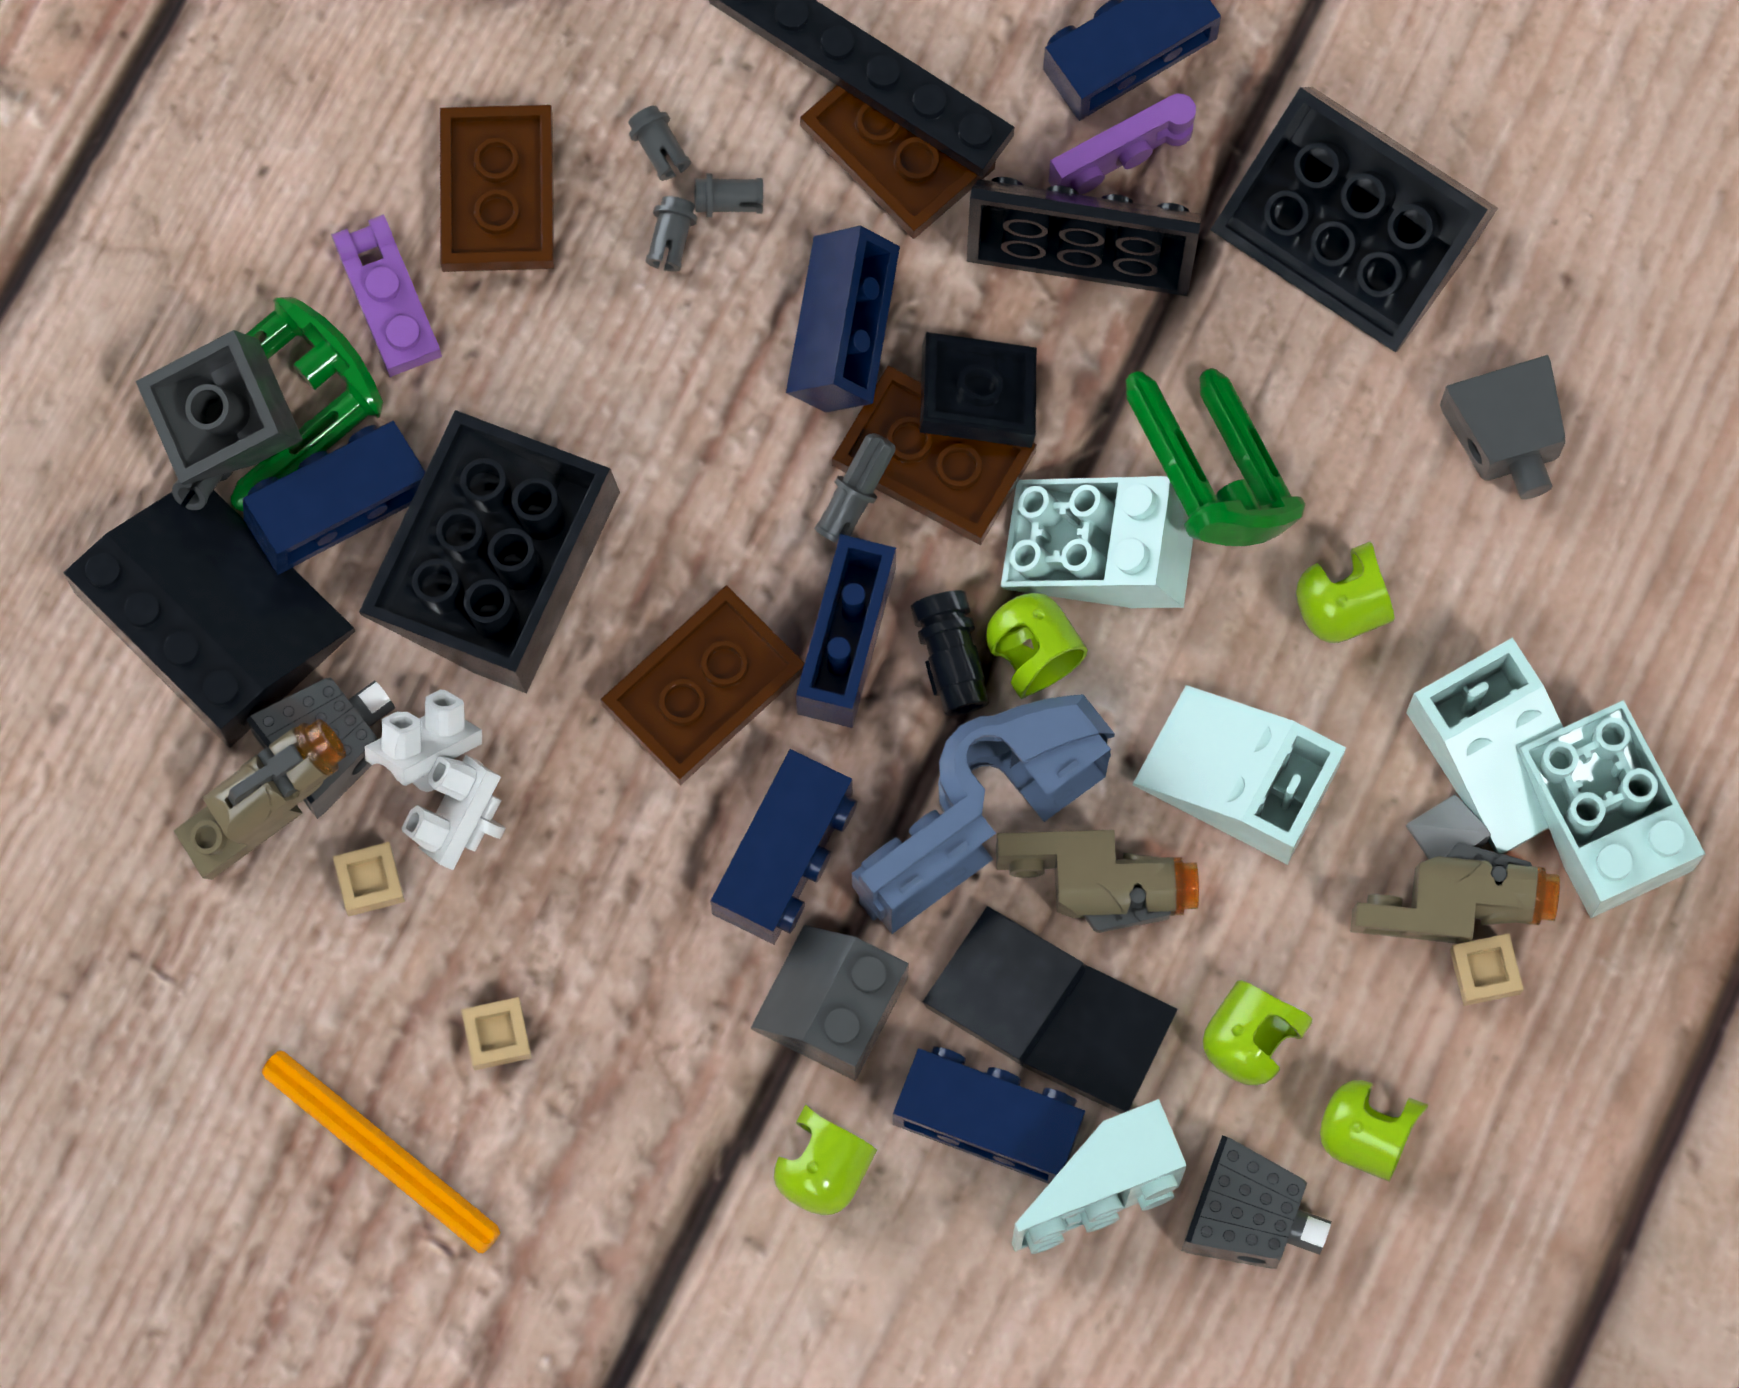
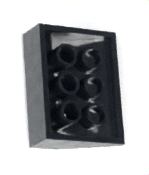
M1300 87L1210 230L1394 352H1398L1465 260L1498 207L1314 87Z
M996 177L991 179V181L978 179L973 185L970 195L967 262L1188 296L1201 214L1190 212L1185 206L1175 203H1161L1157 207L1136 204L1132 199L1118 194H1108L1097 198L1079 195L1076 190L1066 186L1056 185L1046 189L1026 187L1020 181L1008 177Z
M455 410L359 611L361 616L477 675L527 694L620 494L611 469Z
M190 490L181 505L175 500L171 492L107 532L63 573L74 593L231 748L250 730L246 721L248 717L281 701L355 632V628L294 568L277 575L244 519L216 491L213 490L206 505L200 510H189L186 508L188 502L195 494L194 490Z

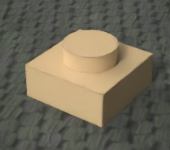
M390 842L333 856L348 917L405 902Z
M1510 933L1452 945L1450 953L1463 1006L1520 995L1524 990Z
M519 997L461 1009L474 1071L532 1058Z

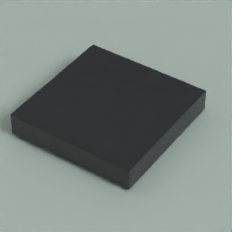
M926 332L922 344L920 432L1032 448L1036 436L1037 348Z
M987 906L922 1002L927 1009L1018 1064L1023 1065L1086 971V967L1080 960Z
M1085 965L1086 971L1024 1064L1020 1066L1122 1114L1130 1110L1178 1009Z

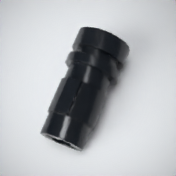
M962 590L947 591L914 602L911 605V611L915 626L922 627L918 631L920 644L927 645L929 657L925 664L934 696H940L945 715H961L987 706L989 700L984 685L985 677L977 647L973 644L971 632L975 630L973 618L966 617L970 613L966 592Z

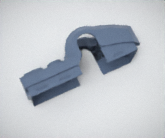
M1084 694L1043 699L1014 707L993 716H979L960 725L946 741L939 760V805L943 814L940 815L936 810L927 813L911 826L908 831L911 835L909 839L902 843L897 837L871 854L861 863V867L852 872V888L859 895L860 905L873 921L878 918L890 933L893 934L993 860L982 843L995 835L996 832L982 816L985 788L974 776L973 770L982 766H991L1002 771L1044 822L1106 777L1108 762L1111 757V748L1107 745V740L1114 737L1115 733Z

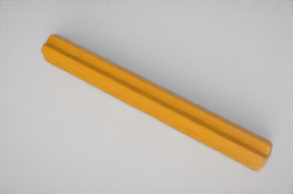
M279 1050L270 1057L262 1069V1074L266 1080L478 1253L483 1254L492 1247L501 1233L497 1224L286 1052Z

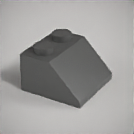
M233 330L136 381L180 484L186 485L254 466L303 440L259 339Z
M804 925L751 1026V1030L856 1081L908 980L909 963L857 937Z

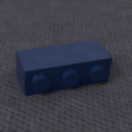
M1110 0L1096 11L1094 18L1078 28L1074 25L1067 26L1050 38L1045 47L1043 70L1077 119L1081 121L1218 38L1221 15L1210 0Z
M861 225L813 237L786 389L787 394L825 413L873 404L900 250L899 245Z
M394 421L379 428L376 425H370L352 435L348 440V444L329 454L327 451H319L310 455L300 463L298 470L279 480L277 477H269L254 485L249 490L248 496L243 498L244 521L275 572L279 575L409 507L425 474V470Z
M840 534L796 693L798 715L853 728L896 570V547Z
M789 749L710 900L712 915L775 945L782 930L790 934L805 907V902L798 898L808 879L817 883L829 862L832 851L825 848L834 829L841 832L846 829L856 809L858 801L851 798L853 794L852 778Z
M934 1046L931 1053L918 1048L893 1112L894 1126L1048 1184L1055 1178L1069 1160L1085 1115V1110L1075 1107L1077 1100L1074 1097L1051 1088H1044L1042 1094L1020 1086L1022 1080L1018 1076L999 1068L989 1067L987 1073L964 1065L966 1062L965 1057L946 1048Z

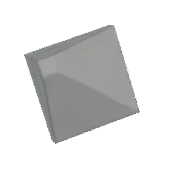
M1455 794L1406 825L1428 859L1437 856L1446 857L1457 843L1480 848L1487 844L1491 836L1486 826Z

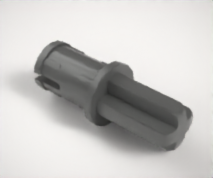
M875 433L865 436L845 476H837L835 484L838 487L826 511H824L820 521L815 526V530L819 534L835 543L839 539L840 534L852 535L868 503H874L877 499L876 494L873 492L895 453V445Z

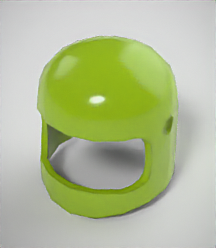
M1370 541L1351 549L1353 570L1345 579L1336 583L1331 582L1323 568L1316 563L1302 573L1297 583L1296 596L1302 618L1310 631L1325 642L1340 643L1389 624L1395 619L1392 603L1378 566L1373 544Z
M1029 593L1017 596L1002 605L988 622L986 631L987 645L994 656L1005 658L1015 669L1016 672L1012 676L1011 685L1020 699L1035 694L1067 676L1080 665L1088 652L1087 647L1063 610L1053 599L1045 594ZM1027 639H1031L1034 649L1022 643Z
M1237 980L1204 1031V1051L1211 1063L1227 1077L1245 1085L1265 1084L1272 1080L1280 1071V1067L1271 1059L1276 1048L1286 1038L1302 1039L1312 1024V1018L1307 1013L1273 997L1254 985Z
M1364 1080L1347 1082L1336 1090L1325 1109L1320 1129L1322 1145L1333 1159L1390 1182L1409 1134L1416 1121L1427 1110L1428 1104L1409 1097L1401 1116H1388L1374 1110L1369 1104L1373 1083Z
M805 1104L796 1124L812 1134L810 1142L802 1156L796 1160L778 1157L774 1167L775 1185L780 1193L796 1206L815 1214L833 1215L842 1211L850 1203L877 1149L856 1135L820 1117Z

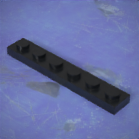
M709 0V3L981 178L985 176L1014 137L1015 127L816 0Z

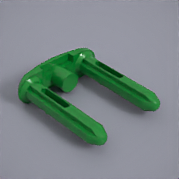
M293 297L275 298L273 300L275 303L274 311L247 332L246 335L259 339L267 359H270L296 336L303 337L313 348L293 364L301 377L313 390H316L337 373L347 384L346 390L299 429L303 439L301 442L258 463L237 481L230 496V501L233 507L239 511H243V498L248 496L249 490L260 481L269 477H277L279 480L298 470L300 463L310 455L319 451H327L367 416H375L377 419L381 417L383 400L360 355L347 338L324 316Z
M1210 368L1203 371L1199 377L1200 396L1244 479L1224 486L1215 495L1156 381L1141 371L1129 374L1126 379L1127 400L1189 517L1184 524V528L1190 537L1223 546L1256 545L1279 536L1303 517L1305 509L1303 498L1291 496L1227 376L1220 373L1217 369Z

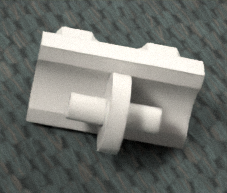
M440 689L425 697V716L417 718L409 712L397 711L383 718L382 738L365 746V761L371 765L380 764L391 771L396 780L404 786L413 783L420 790L430 792L435 789L428 785V775L436 759L440 756L454 759L481 745L482 729L465 720L464 702L462 699L446 690Z
M465 755L463 761L442 756L438 757L428 775V785L445 794L436 813L418 805L411 809L402 826V832L418 843V848L435 862L454 870L464 848L475 852L485 833L501 839L506 828L492 819L502 801L492 795L501 776L484 767L480 761Z

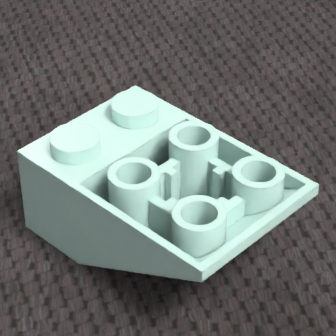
M1167 476L1019 480L1015 489L1001 587L1004 590L1041 593L1052 597L1127 608H1184L1193 538L1188 535L1184 528V524L1189 517Z
M1512 637L1415 692L1406 712L1463 803L1491 833L1488 842L1494 852L1499 854H1505L1549 829L1519 748L1563 728L1544 685Z
M1186 685L1135 778L1133 786L1288 865L1340 767L1346 747L1293 720Z
M1624 700L1519 748L1563 867L1590 918L1694 871L1705 855L1699 840Z
M1159 1099L1106 1119L1097 1127L1015 1223L1012 1246L1015 1252L1029 1247L1031 1254L1046 1251L1064 1242L1062 1234L1066 1231L1084 1225L1086 1232H1093L1118 1221L1120 1218L1117 1212L1139 1203L1142 1211L1149 1210L1175 1197L1173 1190L1180 1186L1187 1164Z

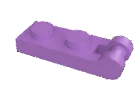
M1185 94L1171 95L1050 160L1049 184L1051 186L1070 187L1076 190L1079 195H1082L1099 186L1105 179L1104 175L1123 166L1125 169H1131L1140 165L1151 156L1153 149L1164 143L1171 146L1186 144L1193 133V123L1196 115L1194 101Z
M383 214L368 220L369 226L352 233H349L346 228L331 234L389 377L441 358L442 354L397 248L388 222ZM378 247L382 259L362 266L358 254Z

